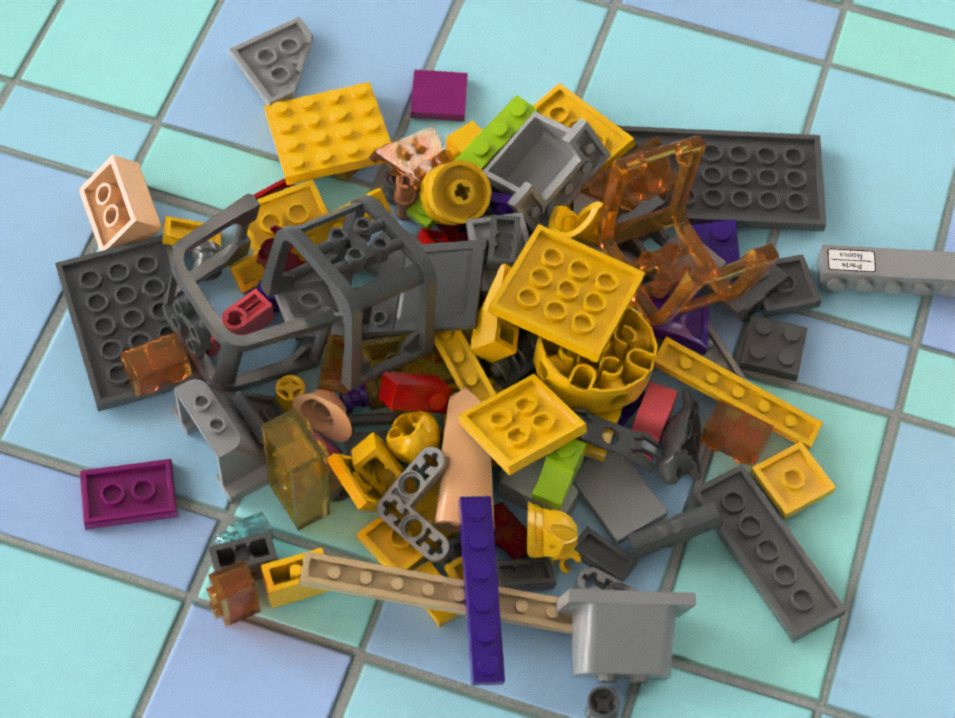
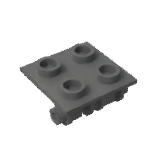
M535 334L526 335L524 338L518 335L517 351L515 354L493 363L481 359L479 363L487 378H492L495 384L504 389L516 384L519 379L535 367L533 358L538 337Z

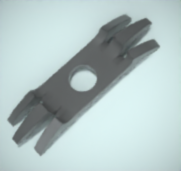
M569 407L586 423L587 433L576 438V440L624 457L625 461L637 463L650 473L653 472L655 466L644 454L660 461L664 459V455L659 451L660 444L645 431L637 432L595 416L585 408ZM605 429L614 431L618 438L617 442L614 444L605 442L602 438V431Z

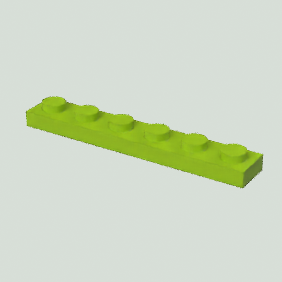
M516 95L454 161L472 162L484 170L534 111L538 112V109ZM420 197L406 210L407 216L422 228L431 229L437 223L429 218L422 208Z

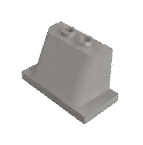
M534 111L483 171L493 187L503 194L513 195L507 202L515 213L523 212L526 227L533 234L538 224L548 228L549 218L554 207L558 205L568 207L611 155L587 121L579 118L572 128H569Z
M197 379L189 380L174 388L177 405L172 407L173 414L187 435L200 430L215 453L219 471L216 479L231 504L285 476L283 467L269 446L259 443L253 437V430L247 421L243 420L237 413L238 408L231 399L234 396L233 392L221 391Z
M568 589L556 600V613L572 614L573 677L598 678V683H616L617 678L629 679L630 684L649 683L648 679H668L671 676L676 617L682 616L696 606V593Z

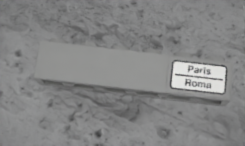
M822 245L817 260L819 289H828L830 291L848 290L860 293H905L917 296H955V252Z

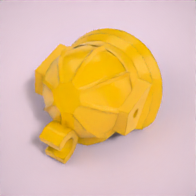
M594 202L583 208L578 215L566 206H555L549 218L548 228L573 240L601 246L606 238L612 234L613 222L616 218L611 217L608 210L614 208V203Z
M528 501L527 554L532 558L552 557V566L556 560H559L561 571L567 574L570 571V566L565 563L567 559L572 558L577 564L581 561L580 554L574 550L577 545V525L572 517L563 511L541 508L537 504L535 505Z

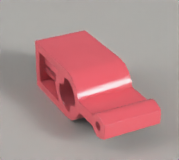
M255 288L222 314V322L234 334L246 335L262 330L274 321L273 305ZM211 335V348L206 350V354L209 357H214L217 355L221 345Z
M649 382L631 430L637 432L645 431L659 443L675 406L678 391ZM644 454L652 462L653 457Z

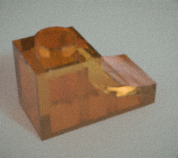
M329 334L323 354L317 389L347 395L348 389L341 383L344 336Z

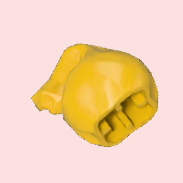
M428 412L404 413L394 420L386 436L387 447L399 460L411 464L425 448L436 447L440 450L444 430L439 426L435 417ZM429 456L427 458L428 467L433 466L436 468L438 466L437 457L432 458Z

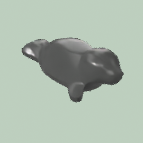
M684 388L682 393L683 408L668 421L663 430L662 454L664 459L662 461L657 460L655 466L658 476L668 485H675L685 474H689L694 480L700 479L702 475L699 463L701 443L699 404L693 400L687 388Z

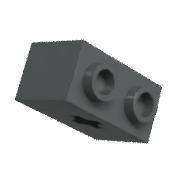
M270 531L208 547L218 590L263 579L261 565L278 560Z

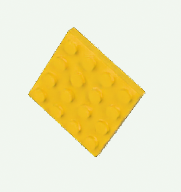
M370 82L276 102L271 106H264L287 185L396 160L395 151Z
M538 224L490 302L487 312L597 363L642 283L645 272Z

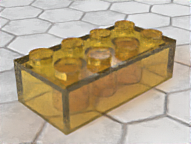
M295 408L262 424L268 485L299 531L330 514V501H332V497L329 492L331 482L328 478V473L330 472V467L327 463L329 452L323 441H316L312 435L313 428L307 417L301 418Z

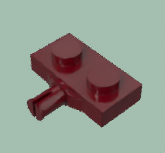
M502 501L495 504V546L506 551L513 560L528 557L527 528Z

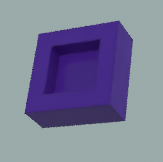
M492 192L489 205L493 210V214L515 213L507 203L513 195Z

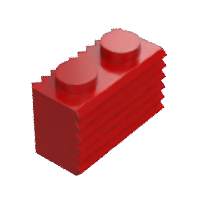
M385 371L382 376L378 398L385 406L394 411H423L445 414L452 389L436 374L434 376L431 374L427 376L425 373L423 375L420 373L416 375L409 372L407 374L404 372L400 374L399 372L394 373L391 371L389 373Z

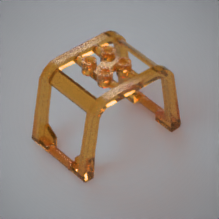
M700 135L674 141L667 145L612 161L597 226L598 238L604 254L645 272V275L651 274L656 267L657 275H655L653 281L640 284L632 299L640 314L652 326L670 323L674 317L724 300L735 301L743 298L779 260V254L771 243L747 251L740 261L718 267L687 218L686 204L697 168L706 148V143ZM676 154L675 159L680 164L670 207L615 224L625 186L644 173L648 162ZM672 226L675 227L684 243L681 245L668 243L664 248L653 252L643 251L638 259L627 262L617 246L619 243ZM691 254L698 266L692 268L683 265L677 271L675 264L679 258ZM744 272L733 286L725 279ZM710 284L715 293L689 301L703 285ZM676 288L660 310L656 308L648 296L652 294L656 298H663L670 289Z

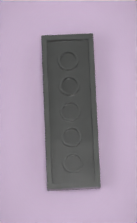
M743 464L692 489L690 496L698 507L714 502L723 526L714 529L793 643L845 614L847 609Z

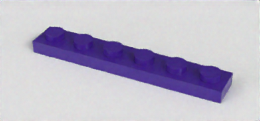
M491 496L460 497L458 503L471 686L503 685L505 683L492 499Z

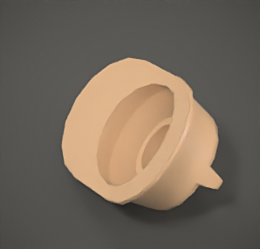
M318 389L310 394L303 393L298 395L292 402L294 417L314 428L325 437L334 441L344 442L348 441L352 436V426L346 415V406L334 392L327 389Z

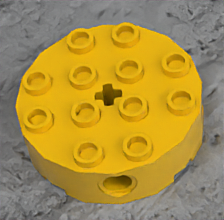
M628 306L597 363L540 336L537 338L533 361L538 378L565 404L570 407L585 408L590 412L601 413L619 410L638 399L649 383L658 345L650 324L636 309Z

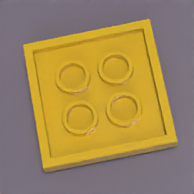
M535 374L458 415L459 424L509 475L587 433L586 423Z

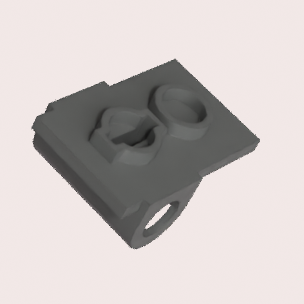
M755 247L732 265L728 263L711 275L704 287L745 323L750 320L751 315L758 313L763 305L765 295L788 279V275ZM756 306L754 311L748 315V313Z

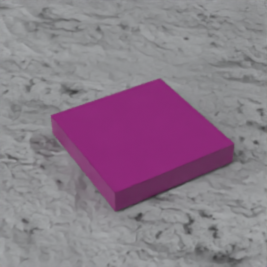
M414 69L410 118L465 121L468 73Z

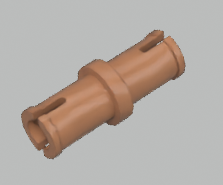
M402 173L401 177L399 175L396 177V190L394 192L396 216L402 221L409 220L406 210L416 201V193L413 190L414 178L408 173Z

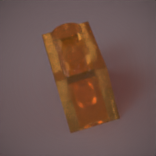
M176 332L119 354L123 371L136 397L153 393L162 386L172 382H180L187 376L192 375L190 360Z
M719 400L704 427L701 442L713 451H721L733 457L740 464H748L754 467L770 439L774 426Z
M244 559L208 574L210 587L206 588L211 600L209 605L216 619L221 617L225 627L261 612L257 585Z

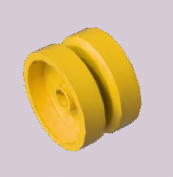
M459 160L438 165L430 170L421 182L419 197L421 206L429 218L438 224L452 226L466 223V220L482 216L490 204L491 187L488 177L480 167L472 162Z

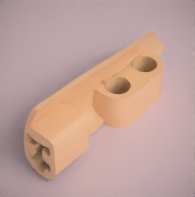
M467 388L449 397L442 452L447 457L448 465L441 476L434 524L440 530L461 533L458 503L460 497L491 496L494 525L491 456L459 424L458 419L459 414L481 403Z

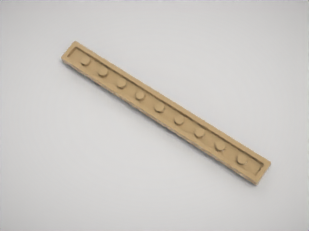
M305 551L299 581L301 586L466 615L464 580ZM498 586L501 622L572 635V614L556 613V600L559 597Z

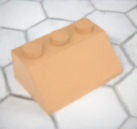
M112 155L79 188L100 251L152 238L162 229L138 162Z

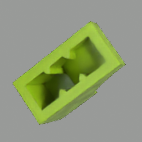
M574 439L546 455L531 499L560 511L583 463L586 443Z

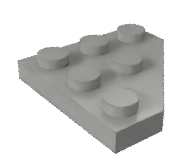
M297 17L230 48V56L266 105L271 106L276 102L294 99L313 42V34L301 18Z

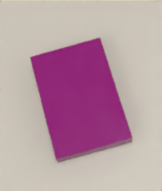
M171 459L80 471L85 530L178 517Z

